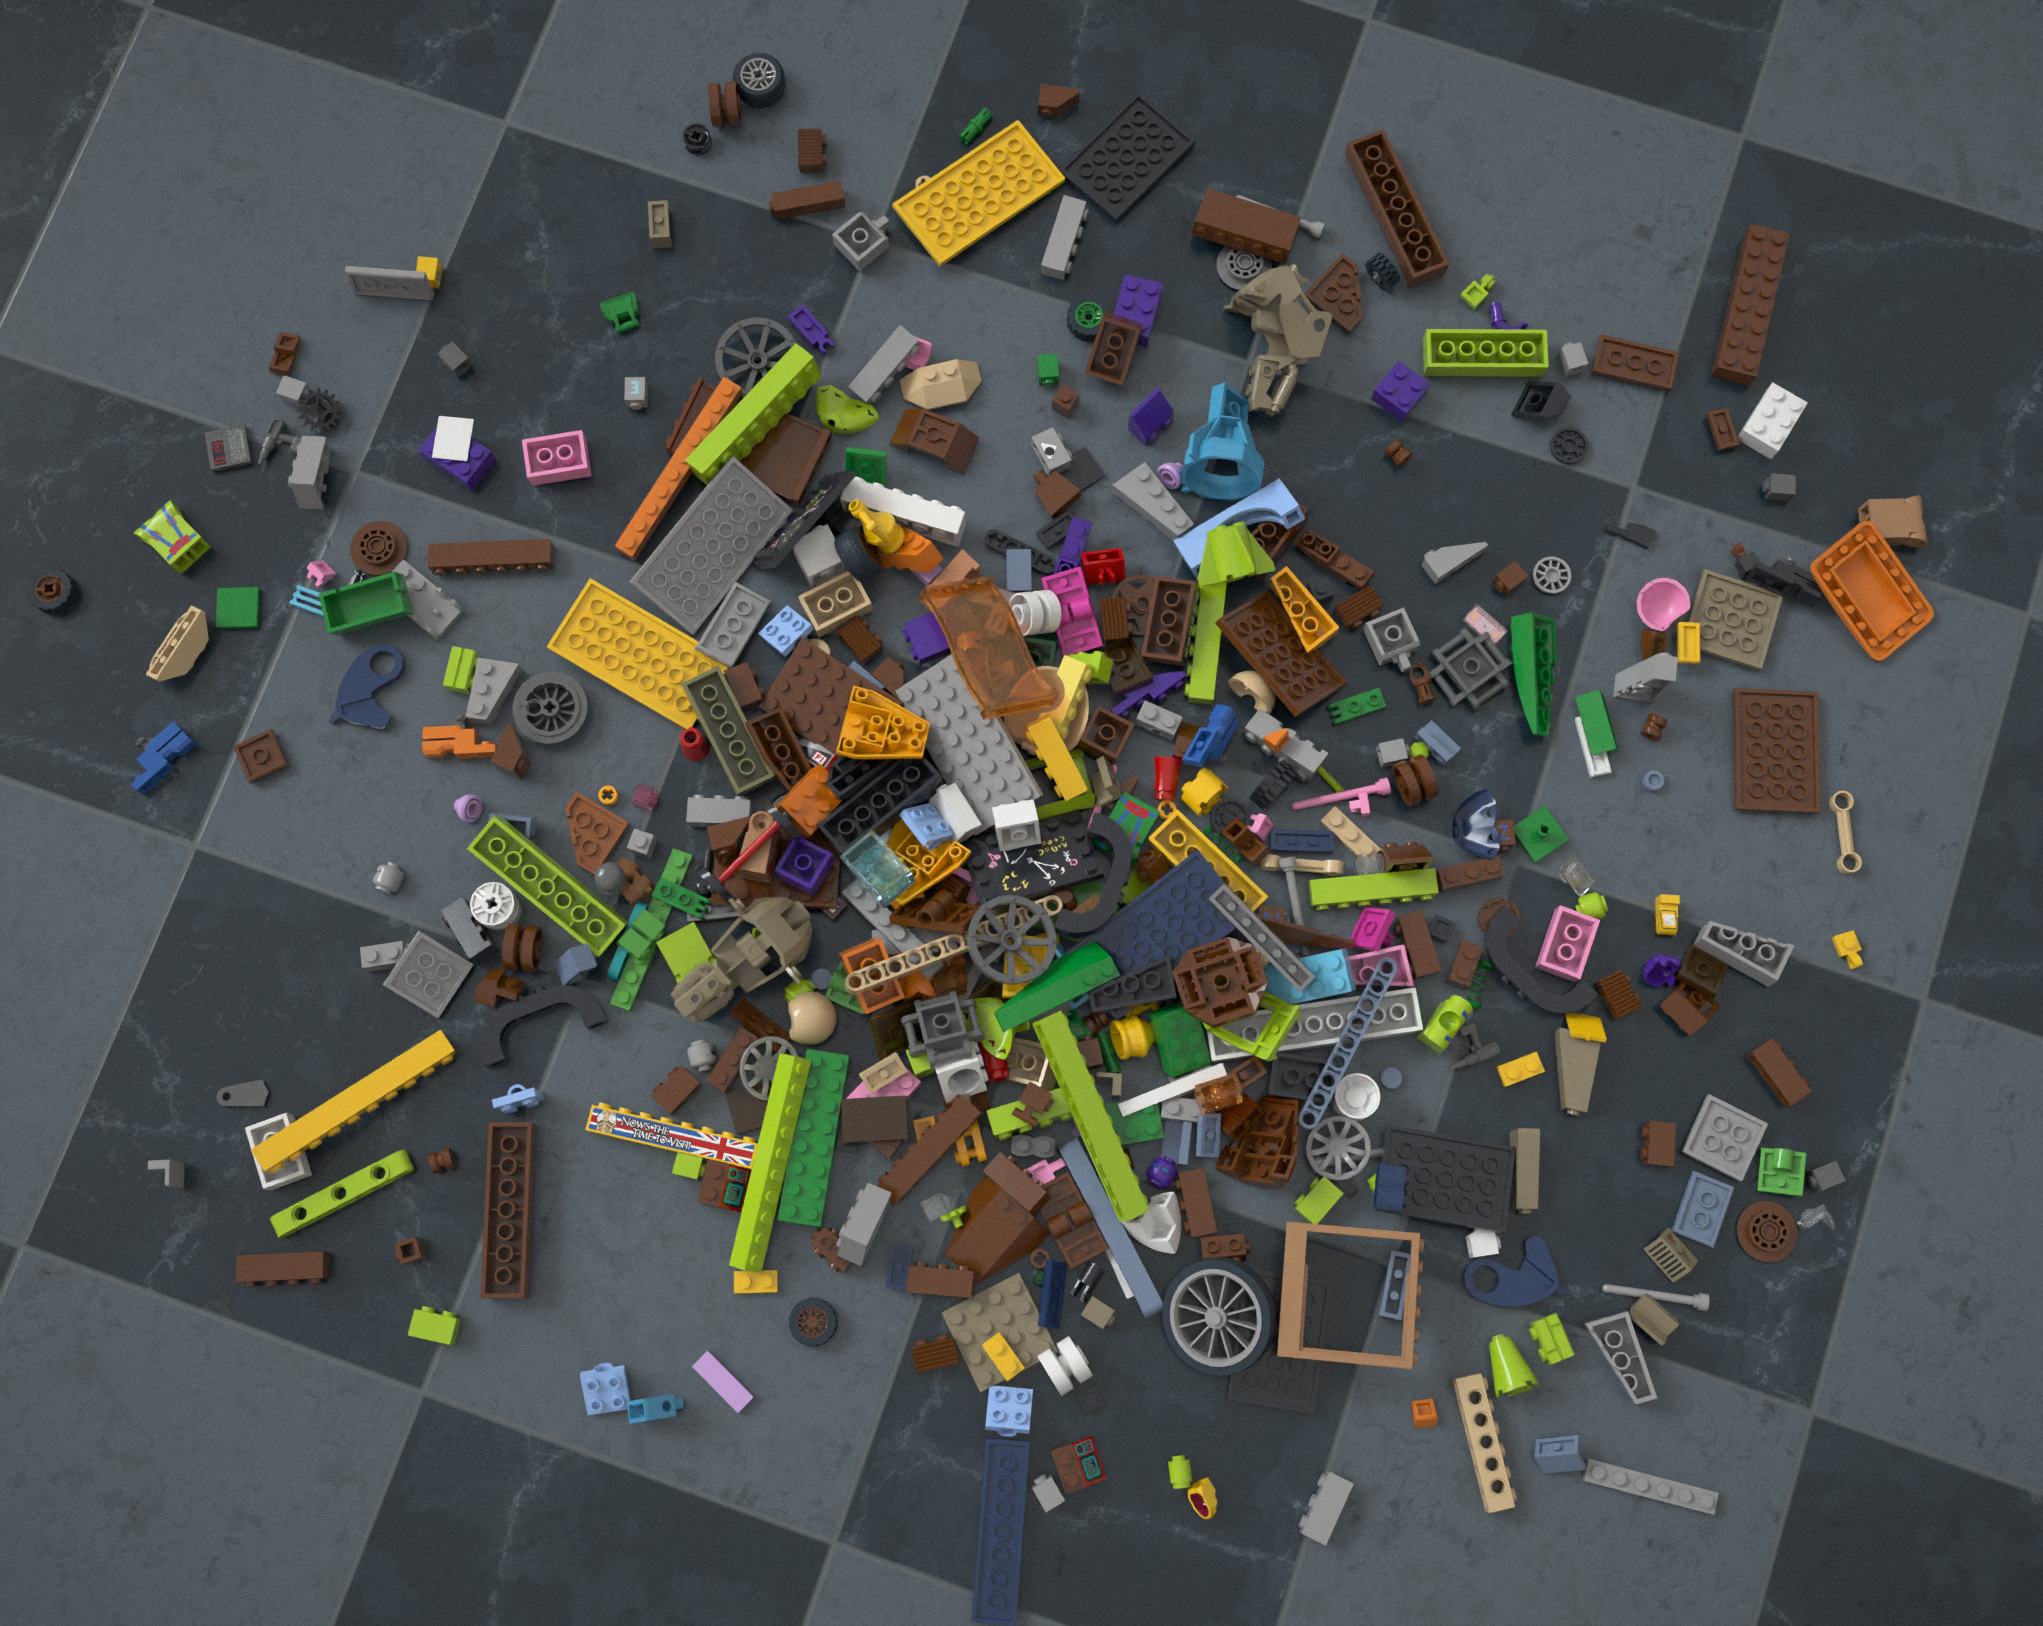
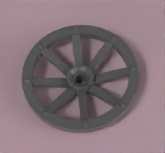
M766 318L741 320L728 328L718 342L715 353L718 375L721 380L723 377L730 380L729 378L751 369L745 390L742 389L743 395L741 398H744L752 390L757 373L760 372L764 377L768 373L766 367L773 368L777 363L768 360L788 347L791 349L796 341L785 327L773 320ZM764 327L758 350L754 349L744 329ZM772 329L779 333L786 341L765 353L764 350L769 331ZM739 332L749 351V355L726 347L728 341L736 333ZM723 353L748 363L725 372ZM756 360H760V361H761L760 364H756V363H754V362H755Z
M1005 895L987 901L976 911L968 926L967 946L974 964L983 974L999 983L1017 985L1034 980L1048 968L1056 951V932L1050 917L1038 904L1021 896ZM1009 904L1007 931L1004 930L990 909ZM1016 905L1024 907L1035 914L1017 931L1014 930ZM983 915L1000 937L976 933L978 923ZM1040 920L1045 928L1047 939H1022V935ZM1008 939L1012 941V945L1007 943ZM976 941L999 944L1000 947L983 960L978 951ZM1020 946H1047L1046 955L1041 964H1038ZM1004 951L1007 956V975L997 972L989 966ZM1014 952L1034 970L1027 974L1015 976Z

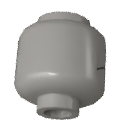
M388 862L387 865H379L373 878V883L376 885L375 889L387 894L397 892L404 878L403 872L399 870L400 866Z
M707 1039L692 1042L687 1050L690 1066L694 1069H699V1072L711 1070V1065L717 1062L714 1044L708 1042Z

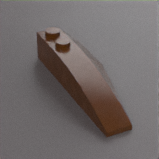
M779 707L747 721L745 724L763 760L790 792L812 768L782 708Z

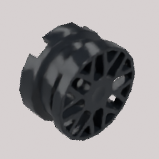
M695 123L687 126L683 131V141L689 153L699 156L704 155L710 150L712 141L706 126Z

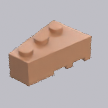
M962 549L935 578L933 583L922 590L920 593V603L929 612L948 605L951 607L981 578L980 565Z

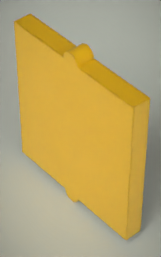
M1568 1012L1565 1014L1571 1037L1586 1039L1587 1041L1606 1042V1035L1600 1017L1588 1016L1583 1013Z

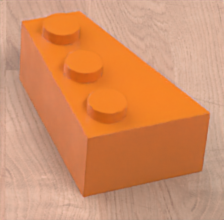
M903 525L901 527L904 530L905 538L897 551L886 554L881 552L878 547L876 548L885 569H890L891 567H896L898 570L909 568L911 571L929 573L944 559L931 541Z

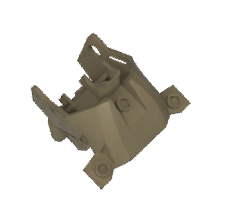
M1295 264L1280 266L1259 275L1241 288L1231 298L1230 305H1225L1223 308L1224 311L1239 313L1245 316L1252 315L1253 331L1264 335L1269 343L1267 354L1255 357V363L1251 364L1249 376H1252L1251 384H1248L1246 388V396H1249V412L1254 413L1261 410L1265 411L1264 414L1269 417H1273L1274 413L1279 414L1280 409L1283 410L1297 382L1298 368L1296 365L1307 364L1308 358L1320 357L1332 320L1331 313L1316 311L1302 292L1300 286L1308 282V279L1299 275ZM1299 297L1310 310L1311 313L1309 315L1298 302L1297 299ZM1317 319L1324 322V329L1321 332L1315 331L1314 321ZM1281 369L1282 376L1280 380H1277L1269 397L1266 393L1276 372Z
M765 897L755 899L746 909V906L739 898L737 900L734 898L728 900L739 912L740 916L711 949V952L717 959L713 962H704L699 966L696 965L673 988L674 991L670 996L675 1001L674 1005L685 1018H689L694 1024L699 1021L702 1022L728 1005V1002L734 995V989L739 985L747 993L785 970L799 984L802 981L799 978L802 974L794 965L805 959L813 930L809 921L811 916L800 902H793L787 897ZM745 920L754 924L761 932V935L755 939L748 931L736 940L732 933ZM772 946L779 954L782 966L766 976L761 968L772 960L765 951Z

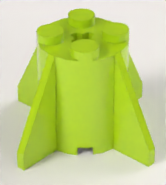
M1245 521L1234 523L1228 527L1226 525L1218 526L1206 531L1207 538L1198 574L1199 587L1215 583H1229L1240 580L1247 575L1251 577L1275 571L1273 561L1249 532Z

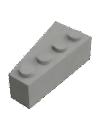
M1145 462L1112 485L1113 495L1122 499L1130 508L1135 509L1145 520L1153 523L1158 530L1172 541L1193 529L1194 523Z
M1659 653L1615 675L1613 698L1655 703L1676 682L1678 657L1671 656L1670 653Z
M1259 709L1244 728L1245 738L1251 743L1256 742L1259 744L1264 753L1269 756H1275L1279 763L1284 759L1299 772V779L1309 782L1323 765L1328 753L1323 749L1321 752H1318L1312 742L1309 740L1301 741L1297 732L1289 728L1286 729L1289 732L1290 739L1279 752H1274L1265 745L1263 737L1282 730L1283 725L1280 721Z

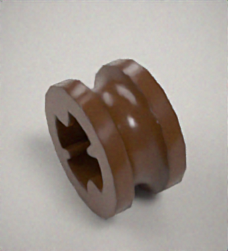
M1036 1249L1032 1252L1030 1261L1034 1267L1041 1269L1045 1267L1046 1260H1043L1042 1265H1038V1261L1035 1263L1033 1258L1037 1257L1038 1252H1042V1256L1045 1254L1046 1260H1049V1254L1044 1249Z

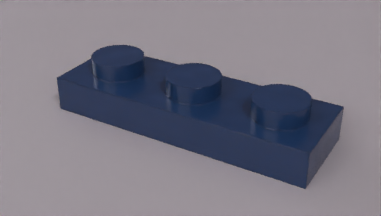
M1271 829L1270 851L1333 853L1334 831Z
M1046 1260L1038 1326L1056 1329L1060 1327L1067 1263Z

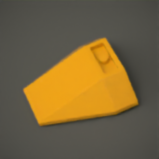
M853 685L836 754L854 759L922 758L930 723L875 691Z
M902 819L894 825L870 883L904 906L959 869L972 852L956 841L950 843L947 840L943 841L937 848L929 851L926 846L920 843Z

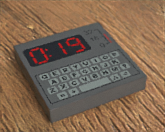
M244 424L205 432L210 468L213 472L253 464L247 428Z

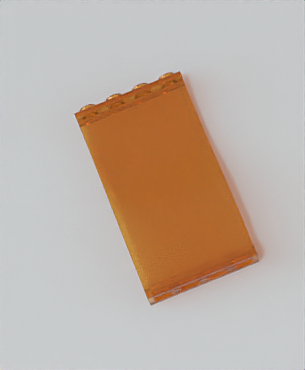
M980 576L975 579L927 585L918 600L927 604L939 622L958 671L972 697L981 708L980 715L983 720L1051 707L1060 694L1057 688L1051 689L1037 669L1011 607L994 584V576Z

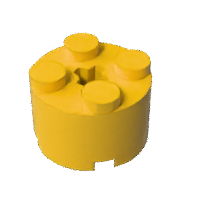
M1204 767L1198 772L1197 778L1193 782L1188 781L1181 790L1184 793L1181 799L1199 817H1202V813L1204 815L1208 814L1222 800L1220 795L1222 793L1226 795L1229 787L1211 770Z

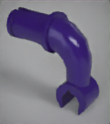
M1496 302L1489 306L1492 318L1490 324L1494 329L1522 330L1526 329L1529 325L1526 322H1521L1518 326H1509L1506 324L1507 321L1503 316L1502 304Z

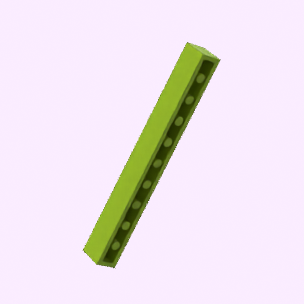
M1058 1011L1033 1022L1032 1025L1119 1222H1128L1149 1211L1147 1206L1148 1200L1138 1186V1177L1131 1170L1130 1159L1123 1152L1121 1139L1112 1127V1118L1105 1111L1103 1106L1104 1100L1097 1093L1094 1086L1095 1080L1086 1068V1059L1079 1052L1077 1039L1071 1034L1066 1015L1062 1011Z
M779 1053L729 1266L745 1271L762 1272L811 1060Z

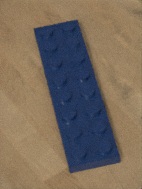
M986 1438L971 1622L1016 1626L1030 1441Z

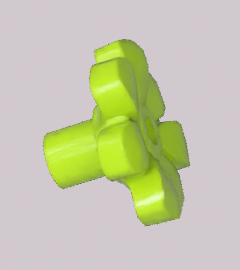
M965 1206L951 1211L949 1214L941 1216L940 1219L944 1222L947 1220L952 1221L955 1228L963 1225L960 1216L967 1209Z

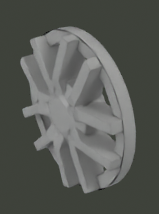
M1545 557L1533 569L1534 584L1541 592L1549 594L1560 593L1567 588L1571 581V570L1564 560L1558 557ZM1549 561L1548 567L1543 562ZM1552 561H1557L1556 567H1552ZM1560 564H1562L1565 569L1559 570ZM1541 567L1545 570V572L1537 570V568ZM1567 573L1568 577H1561V574ZM1536 574L1542 577L1537 580ZM1545 580L1547 583L1541 586L1539 582ZM1561 581H1567L1564 586ZM1557 583L1560 589L1556 590L1554 584ZM1549 584H1550L1551 590L1546 589V587H1547Z

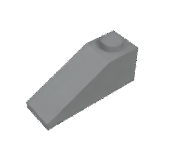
M1481 542L1442 547L1437 551L1433 549L1424 555L1425 559L1421 565L1433 582L1437 584L1485 552L1488 544Z

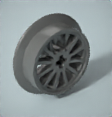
M548 671L530 677L520 686L513 701V717L517 727L526 737L539 743L552 744L570 738L580 729L587 714V698L583 688L574 678L561 672ZM549 688H555L553 698L550 697ZM542 690H545L547 697L545 700L537 695ZM560 690H566L567 692L558 700ZM571 695L573 696L572 702L563 704ZM536 705L541 706L539 713L531 714V709L536 707ZM551 706H554L555 709H552V712L549 713L548 710L551 709ZM575 706L573 712L564 711V709ZM562 715H565V716H570V717H572V718H571V720H570L569 722H567V721H566L563 717H561V716H562ZM532 719L539 720L535 725L530 722ZM558 719L565 724L564 727L559 728ZM547 720L545 730H539L538 728ZM552 721H554L556 728L554 731H550Z

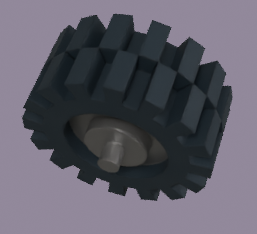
M1378 252L1365 263V269L1368 271L1367 274L1371 276L1370 279L1374 280L1380 289L1388 291L1400 281V273L1387 256Z

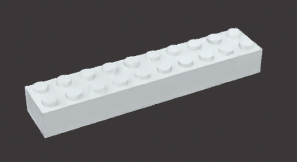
M1416 988L1386 992L1361 1041L1420 1033L1423 1030ZM1360 996L1298 1005L1301 1008L1299 1023L1294 1022L1277 1052L1286 1053L1335 1045ZM1367 1001L1362 1002V1008L1365 1011L1372 1010L1371 1003ZM1260 1010L1254 1016L1221 1027L1255 1043L1273 1012ZM1359 1020L1352 1021V1026L1355 1030L1362 1029V1023ZM1204 1026L1211 1064L1254 1056L1223 1041L1207 1031ZM1343 1039L1342 1044L1352 1043L1350 1039Z

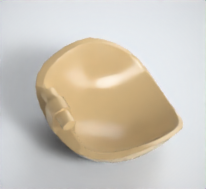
M1053 666L1036 667L1027 672L1010 692L1005 707L1004 725L1015 742L1022 745L1021 749L1027 750L1029 754L1036 756L1035 750L1038 747L1035 741L1032 743L1029 741L1025 733L1028 731L1027 724L1037 720L1041 713L1051 712L1058 708L1065 695L1063 681L1057 675L1059 668ZM1086 687L1083 689L1084 696L1082 700L1078 701L1076 706V715L1069 723L1068 735L1063 740L1068 751L1077 745L1088 721L1089 700Z

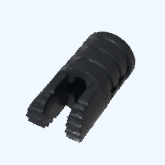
M1089 1260L1069 1294L1073 1297L1077 1296L1084 1284H1087L1080 1298V1301L1086 1304L1106 1270Z

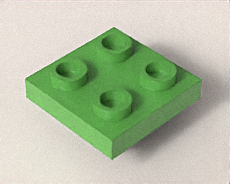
M841 961L832 975L825 996L838 1005L864 1015L856 995L849 994L845 989L847 973Z
M1761 1148L1757 1191L1803 1197L1807 1154L1782 1148Z

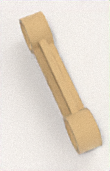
M1838 791L1830 797L1829 807L1837 816L1841 856L1837 860V868L1841 873L1849 875L1861 868L1862 860L1854 852L1849 815V809L1852 808L1854 803L1853 797L1847 791ZM1836 796H1843L1847 800V808L1841 809L1836 805ZM1849 856L1855 861V868L1853 870H1849L1844 866V857Z
M1267 854L1260 861L1259 868L1266 871L1283 870V868H1280L1279 859H1282V857ZM1296 859L1297 865H1295L1296 869L1294 871L1322 873L1327 876L1343 875V861Z

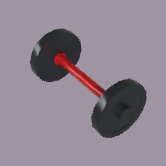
M767 798L760 805L774 818V823L719 876H714L701 863L694 868L708 883L705 887L713 895L718 893L731 907L733 905L728 900L731 898L737 899L725 887V882L779 829L782 830L783 828L797 842L804 837L790 822L792 818L784 810L780 812Z

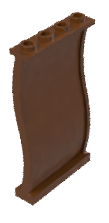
M699 378L697 383L692 385L691 395L688 401L685 400L683 403L682 414L674 422L673 433L668 435L665 441L666 450L671 456L674 455L717 388L704 382L702 378ZM784 414L778 424L765 434L764 439L752 448L750 454L744 457L740 463L777 496L791 502L794 506L802 504L832 440L831 430L822 429L793 415Z

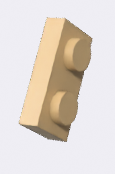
M895 1052L859 1075L871 1094L908 1071Z

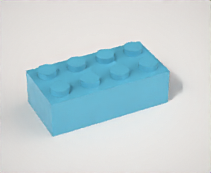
M1347 948L1299 958L1316 975L1301 992L1273 964L1263 968L1269 985L1266 992L1285 1000L1289 1004L1356 990Z

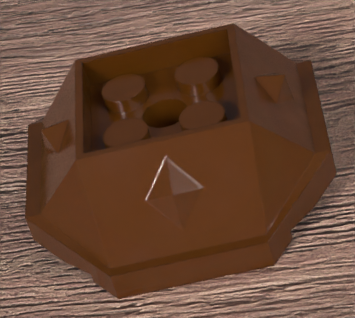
M1230 937L1187 950L1178 966L1172 972L1186 1013L1212 1028L1256 1015L1269 986L1255 946ZM1219 982H1226L1224 986H1217Z

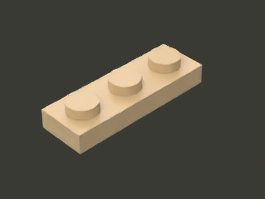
M1336 806L1320 821L1326 829L1334 831V836L1365 865L1380 851V848Z

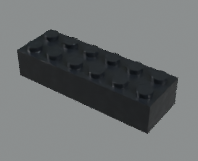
M924 756L917 759H899L822 820L817 827L827 842L848 863L902 820L899 814L903 809L919 806L933 795L937 788L944 785L942 777Z

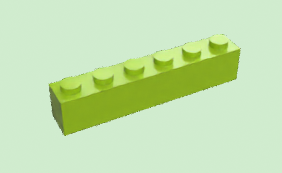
M1227 582L1200 587L1199 605H1197L1195 613L1197 624H1193L1191 637H1195V642L1190 644L1189 656H1192L1193 659L1192 664H1188L1187 676H1191L1190 684L1186 683L1184 694L1188 696L1189 703L1213 704L1221 630L1215 623L1219 618L1223 617Z
M1435 868L1310 880L1308 883L1310 907L1316 908L1317 911L1329 910L1331 906H1337V909H1346L1352 904H1358V907H1367L1373 902H1379V905H1388L1392 903L1391 901L1400 900V903H1408L1416 898H1420L1421 901L1433 900V897L1439 893Z

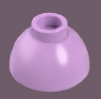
M1165 463L1158 468V478L1165 487L1177 489L1182 484L1183 466L1180 463Z
M468 794L455 801L454 809L460 819L467 823H472L481 815L482 800L478 795Z

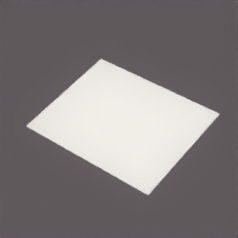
M439 416L432 458L467 461L474 419Z

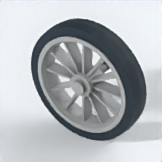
M1222 1257L1207 1258L1190 1264L1169 1285L1162 1307L1164 1331L1173 1350L1186 1364L1210 1375H1231L1250 1368L1267 1352L1276 1331V1307L1268 1286L1253 1269L1234 1259ZM1211 1275L1224 1276L1219 1302ZM1202 1277L1205 1279L1211 1302L1193 1285ZM1232 1279L1243 1288L1225 1306L1229 1281ZM1190 1290L1207 1309L1184 1303L1187 1291ZM1246 1290L1254 1306L1234 1310L1232 1304ZM1182 1308L1204 1314L1205 1318L1183 1323ZM1255 1309L1257 1325L1233 1318L1232 1314ZM1206 1321L1208 1326L1192 1341L1185 1327ZM1231 1323L1256 1330L1252 1341L1249 1343ZM1210 1328H1213L1209 1352L1206 1353L1196 1344ZM1219 1330L1227 1357L1214 1356ZM1227 1330L1245 1348L1238 1355L1234 1356Z

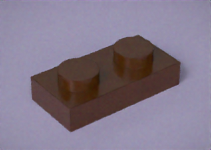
M1728 408L1708 412L1706 417L1718 452L1738 447L1739 441Z

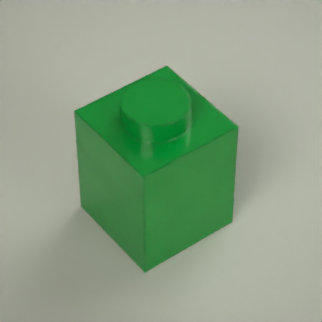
M1058 354L1038 355L1039 385L1051 387L1059 384Z

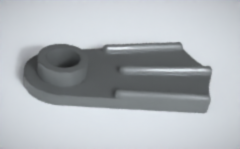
M257 1080L221 1088L217 1093V1101L222 1106L264 1107L269 1091L265 1086L264 1080ZM230 1093L231 1098L225 1101V1094Z

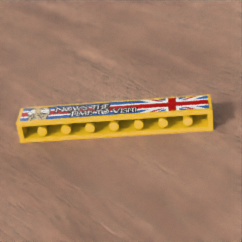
M599 1103L598 1106L592 1105L585 1129L588 1132L752 1170L758 1146L754 1138L744 1136L743 1140L736 1139L733 1133L723 1131L722 1135L714 1133L715 1129L702 1127L701 1130L693 1129L694 1125L681 1122V1125H676L669 1118L661 1117L659 1121L652 1119L653 1115L640 1112L638 1116L631 1114L632 1110L621 1107L619 1111L611 1109V1105Z

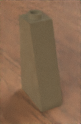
M1558 1028L1555 1030L1561 1109L1566 1110L1568 1115L1580 1117V1114H1585L1588 1110L1601 1042L1571 1037L1568 1029Z
M1518 1128L1510 1132V1146L1516 1147L1511 1183L1512 1210H1518V1214H1532V1210L1538 1209L1540 1129Z

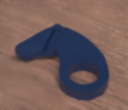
M377 644L353 662L339 687L336 710L329 719L331 724L339 719L378 729H383L390 724V713L377 705L372 694L399 680L405 671V659L396 647L390 644ZM386 653L393 655L395 667L390 673L386 675L374 673L372 664L377 656Z
M1539 1236L1530 1237L1525 1241L1526 1256L1519 1271L1511 1269L1491 1258H1477L1466 1266L1463 1273L1464 1288L1469 1295L1494 1306H1523L1538 1302L1552 1294H1568V1289L1560 1286L1556 1268L1546 1243ZM1480 1266L1492 1268L1497 1275V1285L1491 1292H1480L1473 1284V1273Z

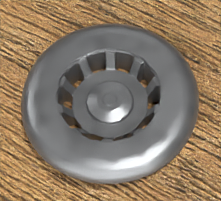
M1229 246L1223 247L1217 258L1219 276L1228 286L1240 290L1259 275L1272 269L1271 259Z

